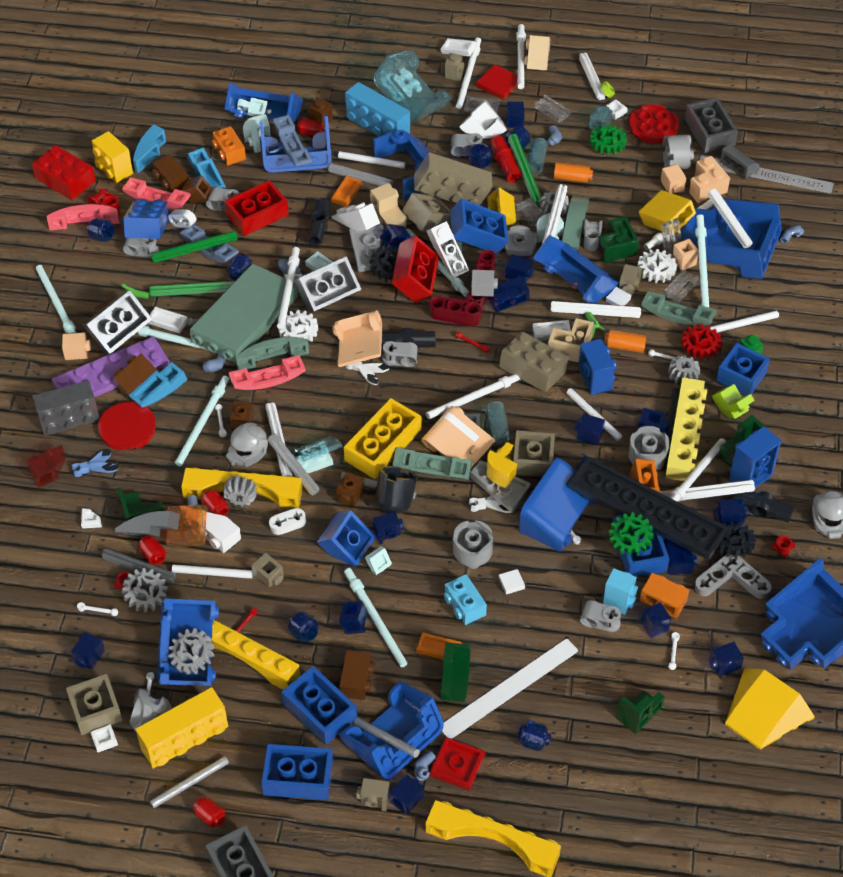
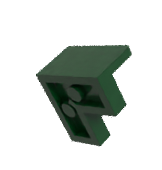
M627 217L609 220V226L613 233L599 236V243L604 251V263L637 256L639 240Z
M753 415L740 422L737 427L736 436L721 445L719 457L732 468L736 445L741 440L745 441L753 431H758L764 425Z
M121 487L117 488L126 521L146 513L165 511L162 501L143 506L138 491L123 495Z
M446 642L441 700L466 702L471 659L470 644Z
M645 690L632 702L622 696L619 699L616 719L637 734L663 708L665 696L658 692L653 697Z

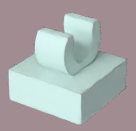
M382 546L365 557L367 564L375 575H378L392 564L386 549Z

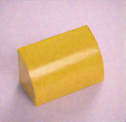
M497 188L487 197L488 209L506 215V224L508 226L516 222L514 196L501 188Z

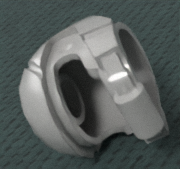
M244 423L237 427L231 435V446L226 458L231 465L248 467L257 463L266 454L268 439L265 431L254 423ZM237 449L243 452L252 453L250 455H244L242 457L238 455L235 450Z
M833 490L824 491L816 495L812 504L814 527L817 532L827 536L828 539L841 538V534H843V493ZM820 515L828 520L842 521L837 526H827L821 520Z
M139 688L134 697L130 724L136 731V728L171 710V704L163 696L161 699H154L148 695L146 689Z

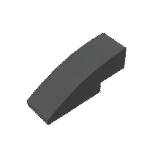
M172 511L146 513L115 528V532L123 535L160 537V529L178 530L180 514Z

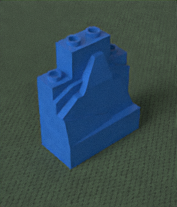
M724 199L753 243L746 249L742 247L715 205H712L711 210L695 208L696 214L680 229V237H682L683 241L690 239L698 249V238L695 233L697 228L696 216L703 215L704 228H706L707 234L705 237L706 260H709V263L730 265L740 270L742 277L763 279L782 231L779 204Z
M819 558L765 604L766 616L774 623L761 633V644L768 652L772 651L776 655V660L783 667L787 666L790 670L808 655L815 665H820L823 669L843 655V586L824 569V560Z

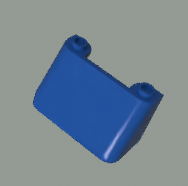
M560 458L554 460L525 502L521 510L519 526L520 533L559 552L571 543L573 538L570 535L571 529L586 506L597 503L568 488L569 481L577 471L566 461Z
M162 599L157 684L211 686V682H215L216 670L212 669L211 664L205 663V670L203 671L199 668L198 674L191 670L190 674L187 675L184 671L182 673L179 672L171 664L173 660L168 655L173 653L169 650L170 646L175 645L172 640L179 639L178 633L185 635L186 629L191 633L194 628L199 632L204 631L212 639L214 618H218L219 606L215 605L216 601Z
M399 681L389 692L388 699L391 707L371 723L419 749L420 752L442 732L444 727L443 719L433 697L402 681ZM355 725L347 727L339 734L343 743L385 779L395 776L414 758L369 732L361 731Z

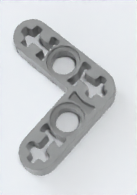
M725 555L696 579L694 587L698 595L708 596L732 577L757 599H766L770 595L772 586L767 579L740 556L735 558L734 555H730V557ZM728 562H735V565L731 564L730 566H728ZM719 571L723 574V577L716 578L713 576V572ZM749 573L752 578L749 580L744 579L741 574Z

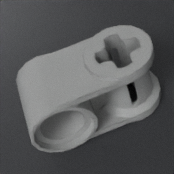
M478 133L453 135L451 137V154L457 157L479 156L483 152V147L481 146L482 136Z
M214 187L209 193L206 205L214 211H226L225 200L233 197V194L234 196L238 195L239 192L234 189Z
M585 219L583 234L585 250L593 252L599 249L602 220L594 222Z
M126 238L123 251L130 256L152 258V254L159 252V248L156 246V239H151L150 241V239Z
M388 341L383 345L384 354L382 355V362L389 366L413 367L417 364V345L411 342Z
M590 600L585 603L580 622L589 628L616 632L620 628L621 612L615 606Z

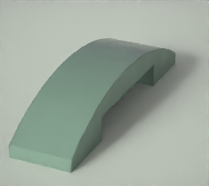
M572 195L562 241L579 250L590 198Z
M651 291L647 292L641 303V306L661 318L694 326V324L697 326L701 324L704 326L710 325L717 312L716 309L699 305L698 309L665 301V295Z
M284 337L255 344L236 356L237 370L255 368V361L290 353L291 357L309 354L308 340L297 337Z
M396 448L393 461L394 467H400L404 470L469 480L472 460L420 453L402 448Z

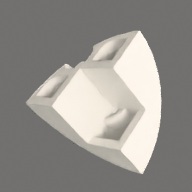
M486 100L478 105L460 125V128L467 134L478 133L482 138H492L507 130L503 121Z

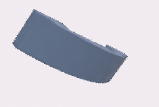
M290 115L273 119L282 146L293 165L297 167L311 163L312 159L307 149H304Z
M195 224L180 232V235L187 243L209 238L205 235L204 230ZM227 243L197 251L206 258L219 263L227 262L239 253L236 248Z

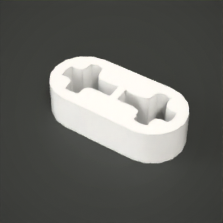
M176 209L168 215L170 223L175 227L189 228L196 222L195 215L189 210Z
M298 508L274 515L269 520L270 531L273 534L280 535L299 529L305 525L306 516L305 512Z

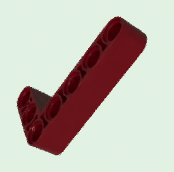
M483 250L479 255L475 270L495 271V252ZM471 284L467 301L442 296L432 297L429 301V315L432 319L477 326L481 322L488 296H472Z

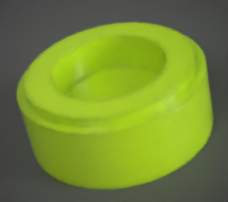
M604 81L600 85L601 90L608 98L615 95L613 87L608 82Z

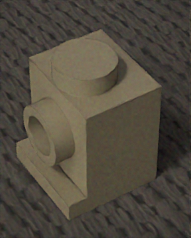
M449 53L445 63V78L461 81L465 72L462 55Z
M625 264L620 278L619 289L633 295L634 289L638 288L641 281L642 268Z
M267 553L251 565L253 577L261 580L269 588L273 584L279 585L284 578L283 566Z
M363 778L362 786H358L356 798L361 799V804H365L368 807L381 806L382 811H386L390 794V782Z

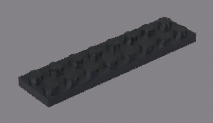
M589 456L568 483V488L622 516L626 513L630 517L632 512H634L635 517L641 514L642 520H649L648 525H652L653 532L707 560L711 558L728 533L729 528Z

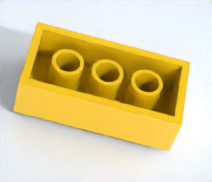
M390 398L344 446V461L376 479L379 469L383 470L384 466H388L394 460L396 448L404 449L421 431V416Z
M211 687L136 728L140 748L151 767L163 766L173 757L183 755L191 747L204 743L215 734L222 733L228 727L225 706Z

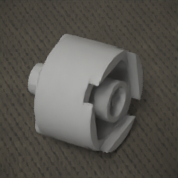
M690 135L664 137L663 146L666 147L665 152H663V162L665 168L679 165L681 169L691 168L690 160L694 159L693 149L690 150Z
M640 427L637 432L631 435L628 453L631 463L634 464L635 459L654 460L656 470L662 469L667 460L669 438L665 433L660 432V429L657 427Z
M477 520L475 522H462L454 530V557L458 562L471 569H476L480 565L485 564L493 553L491 528L484 522Z

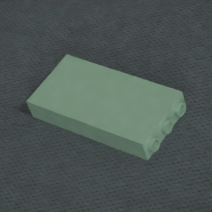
M252 264L191 327V342L212 353L221 355L226 360L236 363V356L253 346L279 318L286 279ZM294 282L289 306L298 298V289Z

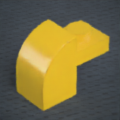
M508 442L502 448L500 447L496 453L491 450L489 451L486 466L488 478L505 489L515 478L517 463L511 461L514 445Z

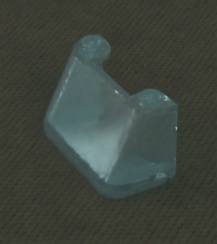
M413 50L387 55L374 74V82L382 93L391 101L410 111V124L416 123L446 106L452 99L448 92L443 89L438 90L434 94L418 75L416 70L419 66V58Z

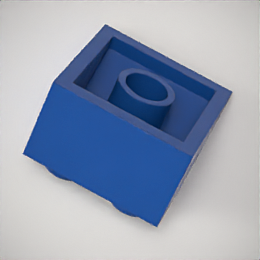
M351 510L336 513L317 543L330 556L355 567L376 536Z

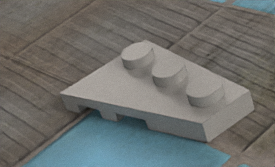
M384 224L375 225L367 230L358 232L349 229L358 272L371 271L369 261L373 252H376L377 248L381 246Z
M480 460L471 471L470 478L513 513L531 489V483L515 476L505 489L488 478L486 474L487 463Z

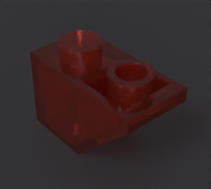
M59 445L26 460L29 473L38 488L57 480L66 460L63 446Z

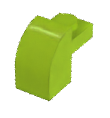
M735 384L727 386L712 395L719 410L729 419H736L749 411L748 408L750 407L748 404L755 401L751 394L741 397Z

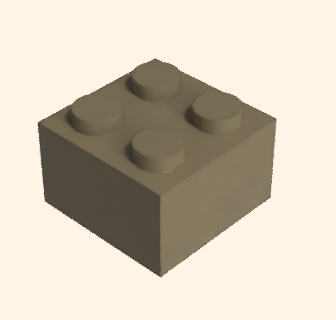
M417 193L411 194L403 211L408 215L407 218L417 225L420 231L426 232L446 221L450 228V209L438 197Z
M516 430L513 462L517 463L516 476L543 478L553 463L554 433Z
M107 674L66 688L81 735L109 724L112 725L123 721Z

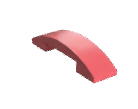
M130 178L122 188L123 192L136 200L144 199L152 202L159 199L163 200V202H168V209L183 207L191 196L190 193L177 189L170 193L151 188L146 185V181Z
M87 204L71 206L47 215L49 230L67 229V224L100 220L102 225L120 224L117 209L104 205Z
M300 356L282 359L281 365L248 372L247 368L229 372V377L235 389L255 390L287 382L305 372L306 368Z

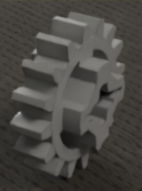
M143 568L141 573L136 569L134 576L128 574V580H124L122 594H126L124 601L130 600L129 607L135 605L136 611L143 608L144 612H147L149 607L154 611L155 604L161 606L162 599L166 598L167 586H163L165 585V579L160 580V573L154 575L153 569L146 572V569ZM136 582V586L131 590L132 585ZM156 590H158V594L154 598L153 595L154 593H156Z
M196 628L193 629L192 633L186 629L185 635L178 633L179 639H173L172 641L175 645L169 647V650L173 652L168 655L173 660L171 664L179 672L182 673L184 671L187 675L190 674L191 670L198 674L199 668L204 671V664H211L209 657H214V653L210 651L215 648L211 643L212 639L204 631L199 632Z

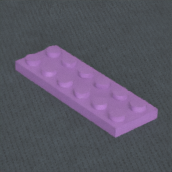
M153 336L54 377L52 382L55 388L59 389L89 380L94 397L118 388L112 382L115 377L113 374L120 367L124 369L128 365L127 361L134 355L138 356L142 353L157 369L156 371L167 367L170 362Z

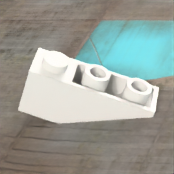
M364 202L356 206L342 207L336 210V214L331 216L332 219L357 232L367 230L380 223L373 204L365 205Z
M447 221L427 230L435 250L453 278L469 271Z
M182 507L184 523L196 529L197 534L202 538L205 537L214 549H219L222 553H225L241 540L240 528L226 516Z

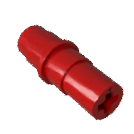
M503 136L493 137L490 140V145L495 155V161L503 170L508 182L518 181L522 175L516 164L512 149Z

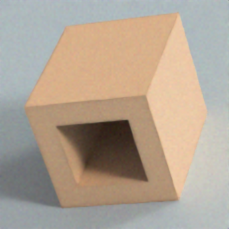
M679 165L662 168L661 182L666 191L672 194L685 191L686 177Z
M687 239L674 244L672 258L676 259L675 263L682 271L697 265L699 252L693 242Z
M85 333L63 334L62 349L65 360L87 359L88 351H91L90 340L86 339Z

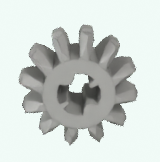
M550 190L549 193H544L543 197H541L540 209L544 214L551 213L556 191ZM565 196L560 216H565L569 209L568 196Z
M685 355L681 358L677 356L676 359H672L670 362L668 374L670 375V380H675L676 385L682 383V377L698 380L700 367L698 361H694L693 357L687 358Z
M237 475L236 478L230 476V479L226 480L223 488L224 498L227 499L228 503H234V506L240 505L243 507L244 504L250 506L257 494L256 484L253 483V479H246V476L240 477Z

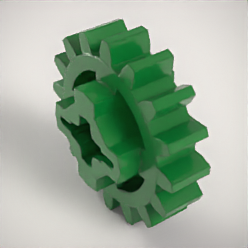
M602 124L601 128L595 127V131L592 130L591 147H594V151L600 150V154L606 152V155H609L612 152L615 155L616 151L621 152L622 149H625L627 142L626 133L622 132V128L616 129V125L611 127L608 124L605 127Z
M632 512L631 516L628 517L624 513L623 519L616 517L617 524L611 523L613 530H609V536H611L610 543L614 544L615 550L620 548L621 555L626 551L629 557H631L632 552L639 556V550L646 552V545H652L650 539L654 537L652 533L653 527L648 525V519L642 520L641 514L635 517L634 512Z

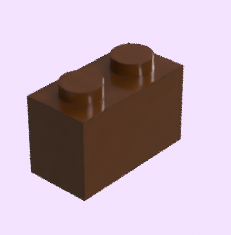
M171 154L153 162V176L156 180L159 179L163 188L167 189L170 193H173L175 189L181 191L187 180H189L188 174Z
M142 353L138 356H132L127 361L128 365L124 369L120 367L113 374L115 377L112 382L127 398L157 370Z
M346 650L339 688L347 698L365 700L366 693H370L372 680H369L370 674H374L375 662H372L371 653Z

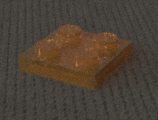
M169 506L168 511L178 513L180 516L178 530L167 529L166 546H205L207 506Z

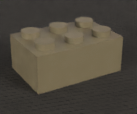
M522 331L502 350L499 367L513 375L516 374L520 379L546 393L566 373L569 356Z

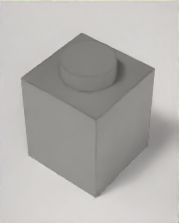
M472 270V296H493L494 289H497L498 278H494V270Z

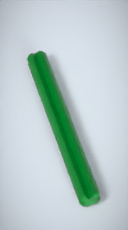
M510 134L508 141L533 205L538 206L540 205L541 195L517 134Z
M231 231L155 252L152 254V260L154 263L236 241L238 239L236 231Z
M236 281L150 286L149 294L151 297L222 293L226 292Z

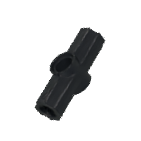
M321 197V199L317 200L315 210L311 215L312 221L307 242L313 246L322 244L325 232L328 229L332 202L327 198Z
M403 328L400 332L382 333L381 349H383V345L388 341L411 342L416 344L417 348L436 347L435 331L415 332L412 328Z
M765 491L759 493L734 494L732 503L751 509L753 514L758 517L765 518L770 516L787 523L790 521L794 506L775 500L772 494Z

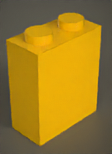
M661 190L639 211V214L645 226L674 235L696 214V211L690 199Z

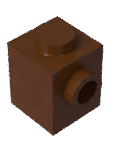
M317 98L309 105V119L323 123V128L325 127L324 115L328 116V123L333 119L331 103Z
M201 175L187 180L181 191L190 193L191 196L188 201L193 204L205 200L212 187Z
M234 401L230 416L231 431H234L244 423H252L254 417L253 403Z
M346 472L336 489L337 501L344 505L355 507L365 490L364 478Z

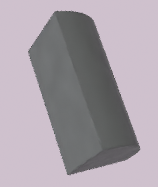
M729 145L722 149L720 162L744 179H747L759 170L758 163L734 146Z

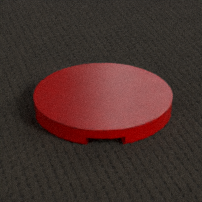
M650 104L641 106L640 109L631 113L628 126L632 135L637 139L657 144L663 143L665 136L677 134L679 119L675 113L665 109L664 106Z
M123 402L110 407L102 414L98 423L101 440L108 447L119 451L143 447L153 438L156 428V421L152 411L146 406L142 408L136 402Z

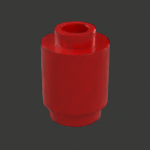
M302 118V121L299 120L297 130L300 131L301 135L313 137L316 133L322 132L323 123H319L317 120Z
M208 490L203 494L201 503L208 509L209 513L222 516L227 515L229 512L228 503L217 490Z
M145 536L140 540L138 544L139 550L150 564L158 565L165 560L167 552L156 538Z
M200 797L193 806L195 815L211 828L219 827L225 821V809L209 797Z

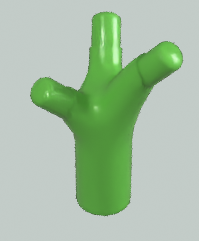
M124 283L121 285L125 290H130L135 297L149 298V292L133 289Z
M591 312L586 313V319L594 322L592 338L596 329L604 332L605 328L599 325Z

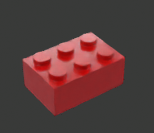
M57 145L53 146L32 163L35 179L71 201L96 182L93 166Z
M270 180L225 200L226 216L243 236L289 215L287 199Z
M416 235L400 243L392 284L415 303L432 296L439 255Z

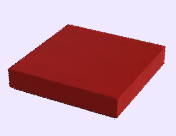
M495 64L476 82V87L504 100L518 86V75Z
M445 737L429 772V776L470 791L486 751Z

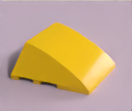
M744 668L725 725L758 749H762L781 738L782 735L790 730H795L804 722L811 721L815 716L801 694L766 670Z

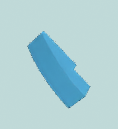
M155 124L144 134L137 145L133 159L137 174L160 155L159 148L166 143L164 129Z
M204 148L188 153V162L197 177L202 175L212 188H226L212 159H209Z
M171 362L160 373L155 371L129 397L143 408L172 393L187 381V377L180 368Z

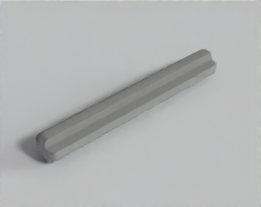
M330 163L328 167L330 173L344 177L349 176L362 180L365 183L382 186L387 183L391 186L393 185L391 179Z
M271 434L267 438L269 444L297 478H302V485L309 494L313 496L318 493V485L277 434Z

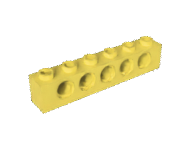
M682 377L665 478L685 481L695 469V463H692V459L696 460L698 448H694V446L699 444L700 433H697V429L701 430L703 418H699V415H703L705 404L702 403V400H706L707 389H704L705 381Z

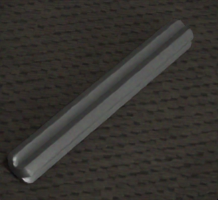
M105 548L102 552L104 560L134 571L137 569L139 573L142 572L143 568L146 569V572L153 569L154 575L160 573V580L165 579V582L172 584L176 578L175 573L117 551Z

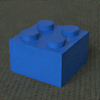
M602 339L580 344L578 369L590 394L594 395L612 390L613 382H615L614 371L616 370V362L614 359H611L608 346L604 345Z
M736 343L719 366L716 381L725 386L735 384L740 393L752 395L767 374L770 358Z

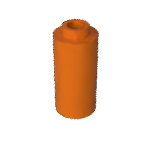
M559 162L555 164V180L588 183V180H592L593 170H590V166Z
M610 330L609 333L605 334L604 344H607L608 348L644 353L647 335Z

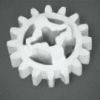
M650 249L649 254L643 252V256L639 257L637 267L642 268L643 279L648 277L649 282L655 280V283H658V280H661L664 283L665 279L671 280V276L675 275L676 259L671 258L672 254L666 255L665 250L661 253L659 249L656 252Z
M297 310L295 314L290 311V315L286 316L284 328H278L280 338L297 337L312 342L313 337L317 336V319L313 318V314L307 315V311L300 313Z

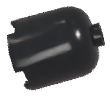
M384 466L383 470L379 469L375 493L377 506L385 511V514L391 516L406 512L413 500L418 479L417 474L410 470L409 473L401 472L400 467Z

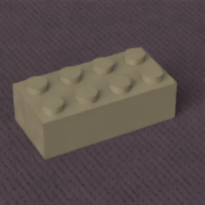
M430 152L414 174V190L454 203L464 199L481 205L493 188L492 172Z

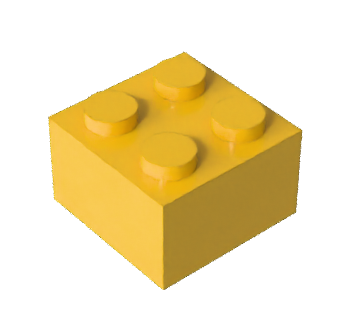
M109 131L92 140L95 165L109 179L118 183L133 174L129 149Z

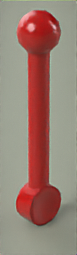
M461 332L455 334L457 339L461 338L481 348L484 353L489 352L488 345H481L463 336Z
M252 608L250 614L235 631L239 633L247 622L257 614L258 610Z

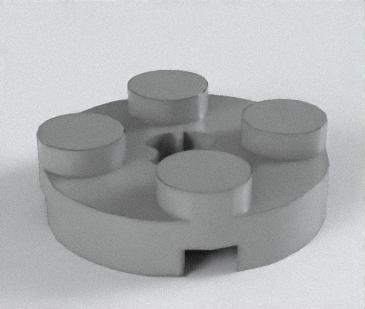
M517 225L510 227V230L507 231L508 243L503 247L505 253L509 256H531L537 247L536 233L531 232L530 228Z

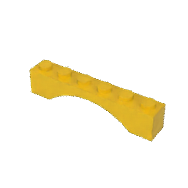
M185 469L181 486L183 498L195 495L197 499L202 500L203 494L208 490H217L218 493L224 492L223 488L226 480H229L230 476L236 478L239 475L240 477L246 476V479H253V483L256 484L257 488L256 493L274 501L279 507L299 508L303 490L302 478L239 473L237 471L228 472L216 469Z
M214 620L212 644L215 646V649L227 652L244 661L263 675L271 684L282 690L286 689L300 677L299 664Z
M435 800L426 821V833L445 840L462 836H479L500 842L513 850L525 862L530 871L546 877H552L560 856L561 845H558L554 840L536 837L534 833L529 831L522 832L510 824L497 823L490 817L475 815L468 809H458L445 801L439 802Z

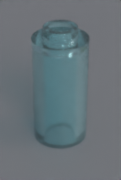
M535 138L531 142L527 162L533 174L541 173L544 168L548 142L543 138Z
M491 402L486 406L491 437L495 439V443L503 444L511 437L505 406L502 402Z

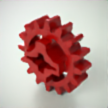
M694 324L693 329L687 327V331L683 332L681 339L682 349H687V355L692 353L693 358L699 356L700 360L704 356L707 359L710 358V355L715 357L716 352H720L722 344L721 334H716L717 329L711 330L710 325L706 328L703 324L700 327Z

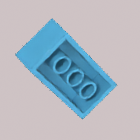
M357 82L345 92L346 117L349 120L354 121L377 136H382L396 130H404L410 134V111L360 82Z

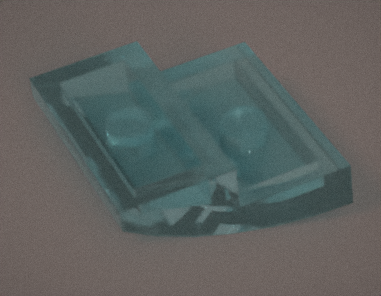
M330 435L294 450L297 456L301 455L304 462L341 448L342 445L337 438Z

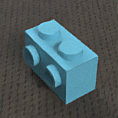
M613 568L606 582L603 604L615 606L622 614L626 615L628 608L632 609L636 601L635 595L638 586L635 584L637 577L632 576L628 572H622Z
M467 574L445 584L444 599L447 604L452 605L456 618L458 620L461 619L464 625L486 616L487 604Z

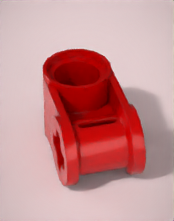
M100 188L96 195L88 198L89 204L116 208L118 216L121 213L118 198L104 188Z

